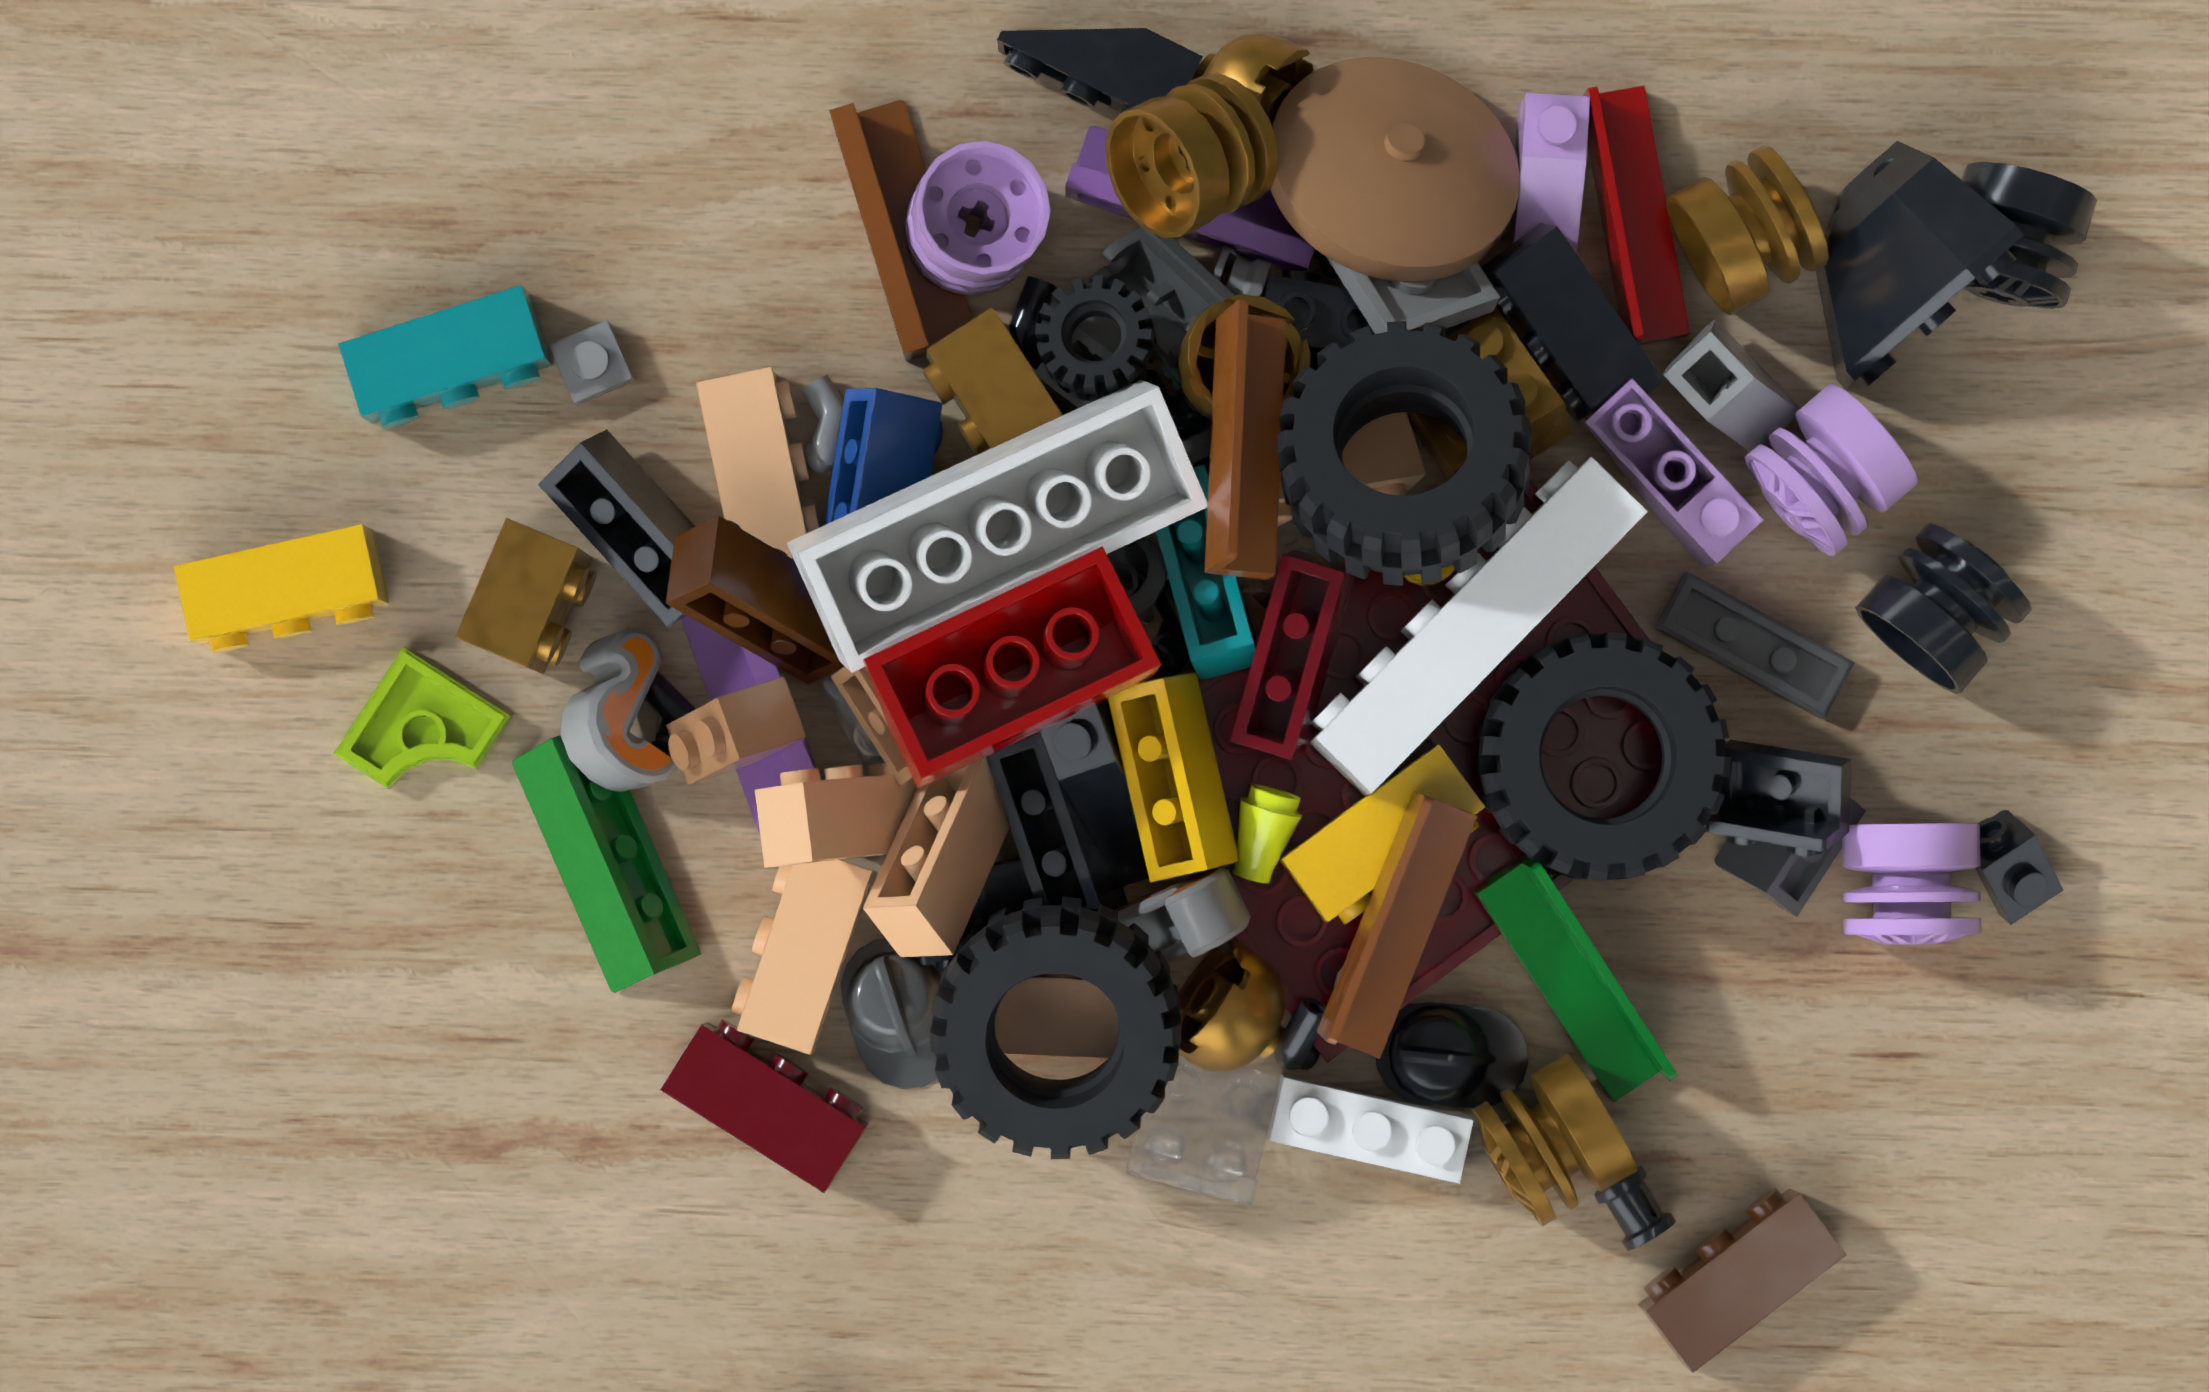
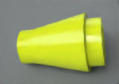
M1251 784L1248 797L1240 798L1237 852L1240 861L1235 862L1233 874L1259 883H1270L1273 870L1302 818V815L1297 812L1300 797L1270 786Z

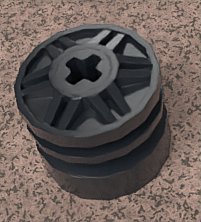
M1993 162L1969 163L1965 167L1962 181L2012 221L2023 232L2024 236L2009 248L2017 257L2010 266L1989 284H1986L1978 275L1963 289L1983 299L2009 306H2028L2046 309L2063 308L2067 304L2071 288L2065 281L2059 278H2071L2076 274L2078 263L2073 257L2053 247V245L2082 244L2086 240L2097 199L2091 192L2075 183L2030 168Z
M1930 523L1925 525L1915 537L1918 547L1922 552L1907 548L1899 556L1902 567L1915 583L1910 585L1905 581L1886 574L1877 581L1855 609L1865 625L1904 662L1938 686L1957 694L1965 689L1988 662L1986 653L1972 634L1976 632L1995 642H2005L2011 635V632L2004 619L2015 624L2020 623L2030 613L2032 608L2030 601L2020 588L1988 554L1945 528Z

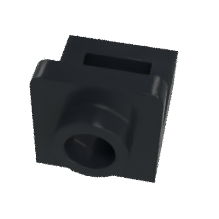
M2003 810L1993 817L1978 823L1980 824V866L1975 869L1998 914L2005 921L2012 925L2063 891L2037 836L2011 812Z

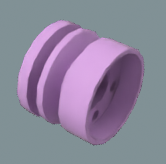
M988 141L958 144L934 160L921 178L916 191L909 201L903 227L908 254L921 274L943 290L967 296L991 293L998 290L1018 276L1046 235L1051 212L1046 184L1032 162L1011 147ZM970 214L981 219L979 223L980 231L975 237H970L964 233L965 221Z
M1830 383L1795 413L1798 426L1807 440L1806 442H1803L1793 433L1779 427L1769 435L1772 449L1760 444L1744 458L1750 473L1761 488L1763 496L1776 514L1793 531L1803 536L1818 550L1832 557L1848 544L1843 530L1856 536L1867 528L1865 517L1855 499L1858 498L1869 507L1883 513L1918 484V480L1909 459L1882 424L1857 399L1841 387Z
M1980 824L1849 825V833L1842 838L1843 867L1850 870L1872 873V886L1844 892L1843 902H1873V918H1843L1844 935H1857L1880 942V944H1945L1947 941L1969 934H1982L1981 918L1952 917L1951 902L1981 901L1980 891L1951 886V872L1969 870L1980 866Z

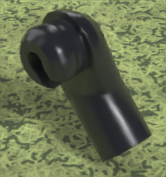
M1168 579L1166 580L1165 588L1154 605L1163 620L1155 641L1151 644L1161 663L1157 670L1160 673L1179 672L1190 662V656Z
M657 671L644 702L658 715L656 738L651 744L671 757L668 746L670 735L666 725L690 713L695 708Z

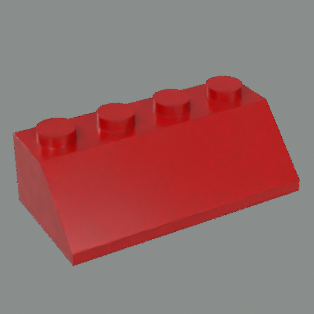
M1103 546L863 659L889 730L918 789L1153 677L1161 666Z

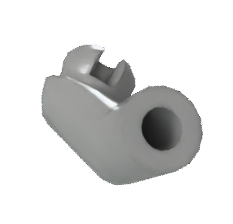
M828 375L816 379L801 391L819 419L812 442L804 446L807 466L818 473H825L834 465L844 403L843 398Z

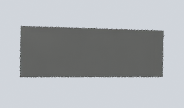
M1687 571L1683 573L1654 629L1819 719H1825L1855 663Z

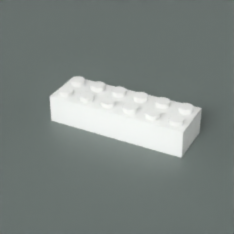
M1139 380L787 542V545L839 661L853 673L865 667L863 659L1102 546L1106 554L1207 508L1208 503L1160 388Z
M1592 457L1579 468L1568 460L1535 493L1544 503L1533 514L1523 507L1517 522L1506 524V539L1498 546L1499 549L1487 561L1477 553V565L1462 573L1458 572L1445 585L1454 595L1442 607L1432 599L1401 630L1409 641L1396 654L1386 646L1361 670L1356 678L1364 687L1350 701L1340 693L1311 722L1319 732L1309 743L1363 796L1373 793L1648 512Z

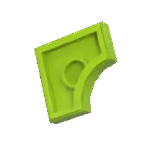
M402 647L333 754L385 788L391 789L407 771L430 761H455L478 770L513 716L411 650Z

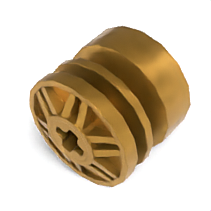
M1220 73L1202 75L1191 80L1187 85L1172 89L1166 96L1149 99L1123 111L1110 124L1105 142L1106 167L1115 194L1127 213L1143 229L1164 239L1182 237L1212 222L1219 214L1231 213L1241 205H1247L1260 199L1272 188L1278 170L1277 141L1269 117L1257 98L1238 80Z
M1765 145L1749 153L1747 158L1748 167L1743 162L1736 160L1726 166L1725 176L1729 197L1712 179L1703 177L1671 194L1666 201L1669 220L1690 267L1711 300L1723 313L1730 316L1768 295L1770 288L1765 264L1781 281L1790 284L1798 280L1801 274L1800 265L1805 270L1813 272L1826 265L1829 259L1827 242L1808 193L1783 158L1772 147Z
M1568 1054L1530 1075L1540 1104L1529 1109L1511 1089L1508 1088L1500 1093L1512 1118L1506 1124L1502 1123L1488 1102H1484L1472 1109L1480 1126L1482 1146L1496 1172L1514 1200H1517L1529 1210L1541 1226H1545L1556 1219L1555 1212L1544 1193L1549 1188L1553 1187L1568 1209L1572 1210L1579 1205L1576 1191L1570 1179V1176L1576 1172L1581 1171L1587 1180L1602 1192L1637 1171L1636 1163L1611 1116L1579 1066Z

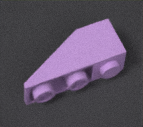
M1630 379L1584 422L1659 520L1703 567L1717 564L1763 521L1760 515L1633 379Z

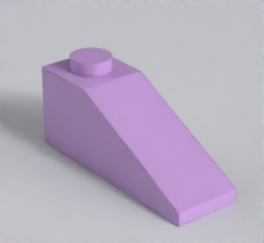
M1526 93L1518 106L1516 156L1520 172V189L1516 208L1512 215L1511 245L1539 223L1557 226L1577 254L1587 160L1589 96Z

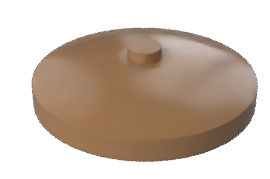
M1385 57L1353 58L1324 66L1306 76L1291 89L1280 105L1273 121L1272 129L1278 149V170L1271 192L1279 209L1295 231L1312 247L1336 263L1353 271L1384 280L1400 282L1431 281L1460 273L1475 265L1496 246L1515 211L1519 197L1520 172L1517 156L1506 130L1487 105L1475 94L1450 77L1431 68L1413 62Z

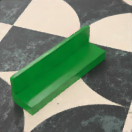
M561 735L553 737L515 758L512 761L513 768L610 990L616 993L648 977L701 955L630 790L623 792L608 790L589 780L569 759Z
M1524 854L1473 889L1475 895L1610 1100L1616 1102L1658 1072L1669 1081L1678 1076L1541 864L1527 858L1526 854Z

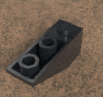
M1147 28L1001 31L997 38L998 52L1006 55L1003 63L1008 68L1033 80H1037L1040 73L1062 83L1063 86L1060 92L1071 100L1089 108H1094L1097 101L1119 111L1120 114L1149 99L1166 96L1172 89L1178 86L1187 85L1191 80L1195 79L1196 72L1203 56Z

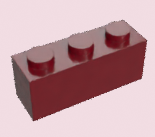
M1298 550L1282 554L1230 742L1289 760H1293L1305 753L1312 729L1311 722L1316 715L1355 577L1346 573L1345 564L1336 561L1329 563L1325 558Z
M722 1019L717 1028L708 1022L701 1024L660 1091L825 1193L868 1126L867 1122L858 1117L863 1107L832 1087L824 1096L803 1082L809 1073L784 1056L776 1053L770 1062L749 1049L755 1039L749 1034L737 1031V1027Z

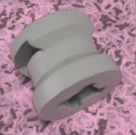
M1224 245L1213 276L1221 281L1223 272L1231 273L1226 288L1234 295L1261 296L1272 261L1261 257L1250 261L1241 258L1235 248Z

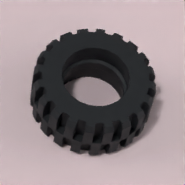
M1406 321L1387 322V332L1372 335L1368 326L1350 332L1349 345L1341 349L1337 343L1332 342L1317 353L1318 369L1316 371L1311 367H1303L1293 381L1294 397L1291 396L1284 399L1279 416L1281 433L1277 435L1278 457L1286 505L1292 508L1293 522L1303 537L1314 536L1315 551L1329 563L1335 562L1339 556L1345 558L1346 573L1362 579H1366L1369 571L1373 570L1383 574V584L1403 586V575L1421 574L1422 584L1441 581L1442 569L1454 565L1457 572L1462 573L1477 565L1478 548L1482 547L1486 552H1493L1506 539V524L1516 523L1524 507V491L1529 489L1531 430L1530 419L1525 416V399L1518 384L1508 383V368L1496 355L1489 354L1484 359H1481L1480 343L1465 334H1459L1456 341L1445 337V326L1426 322L1423 331L1407 330ZM1401 412L1420 413L1441 420L1454 429L1466 443L1467 459L1452 478L1437 488L1414 495H1391L1365 486L1346 470L1343 465L1342 453L1348 441L1364 425L1379 417Z
M1606 632L1597 635H1588L1586 633L1569 637L1549 645L1525 659L1511 671V675L1505 682L1498 686L1488 702L1490 706L1485 718L1480 722L1476 738L1480 740L1478 757L1475 758L1476 777L1480 776L1484 792L1481 798L1487 812L1493 814L1501 827L1498 830L1510 844H1515L1526 854L1527 858L1535 860L1542 867L1554 870L1559 875L1597 881L1629 879L1642 876L1646 872L1665 867L1680 858L1679 853L1689 845H1695L1707 831L1704 826L1711 815L1718 813L1725 795L1720 793L1723 779L1730 776L1731 757L1725 756L1724 739L1730 738L1726 720H1719L1713 705L1718 700L1708 684L1701 685L1693 676L1692 672L1695 668L1681 656L1674 658L1662 651L1663 645L1646 638L1642 640L1629 638L1626 633ZM1596 696L1617 698L1640 710L1655 728L1662 750L1660 776L1648 798L1631 812L1609 819L1586 817L1572 811L1561 803L1546 782L1541 762L1543 740L1555 717L1570 704L1584 698Z
M1063 896L1062 905H1045L1044 898L1040 897L1025 900L1022 910L1010 913L1005 907L990 915L987 926L980 931L973 928L960 942L959 951L955 957L949 958L941 976L932 1011L930 1048L931 1052L936 1054L935 1073L941 1088H950L953 1093L952 1107L963 1120L973 1116L980 1122L978 1134L994 1144L1000 1136H1004L1014 1141L1012 1152L1029 1157L1032 1156L1033 1147L1051 1148V1159H1070L1071 1148L1084 1145L1088 1154L1092 1155L1108 1149L1109 1137L1117 1133L1123 1139H1127L1141 1128V1117L1146 1112L1154 1114L1165 1099V1087L1168 1081H1174L1179 1064V1047L1181 1044L1180 999L1177 985L1172 983L1170 966L1161 951L1154 952L1148 945L1149 935L1137 924L1133 923L1129 927L1118 921L1117 911L1100 904L1097 912L1082 908L1081 898ZM1058 973L1082 978L1098 987L1111 1000L1118 1018V1038L1110 1057L1099 1067L1085 1075L1060 1080L1038 1077L1015 1065L998 1045L995 1034V1016L1005 994L1018 983L1037 975Z

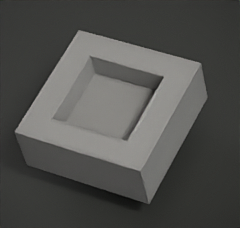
M608 320L549 345L576 406L635 381Z

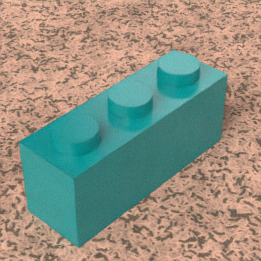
M522 285L338 343L361 417L370 423L380 421L383 429L401 426L418 419L417 409L441 402L443 409H451L474 402L480 398L478 389L502 382L503 388L508 390L531 384L541 378L538 370L553 366L530 293Z
M1205 464L1193 467L1208 503L1209 473ZM1207 508L1156 531L1190 660L1200 681L1251 667L1257 647L1239 577L1204 573Z

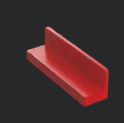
M1645 85L1599 93L1597 86L1589 87L1583 94V96L1590 97L1587 145L1619 316L1639 345L1687 337L1691 333Z

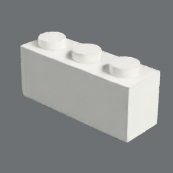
M1280 1074L1267 1138L1269 1141L1460 1184L1474 1120L1460 1114Z

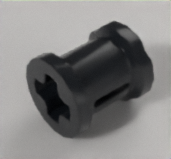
M1638 1166L1636 1172L1604 1191L1597 1190L1594 1194L1599 1204L1606 1203L1625 1234L1621 1242L1627 1251L1651 1241L1668 1230L1676 1222L1670 1212L1663 1213L1644 1181L1647 1173L1642 1166Z

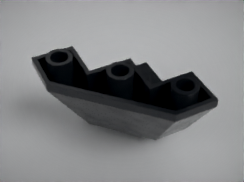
M1896 141L1839 193L1825 233L1829 259L1826 265L1816 270L1836 379L1844 389L1849 387L1858 378L1867 387L1897 362L1889 353L1894 347L1918 327L1928 336L1956 311L1948 301L1979 275L1986 284H1989L2010 266L2017 257L2009 248L2024 236L2023 232L2012 221L1935 157L1899 141Z

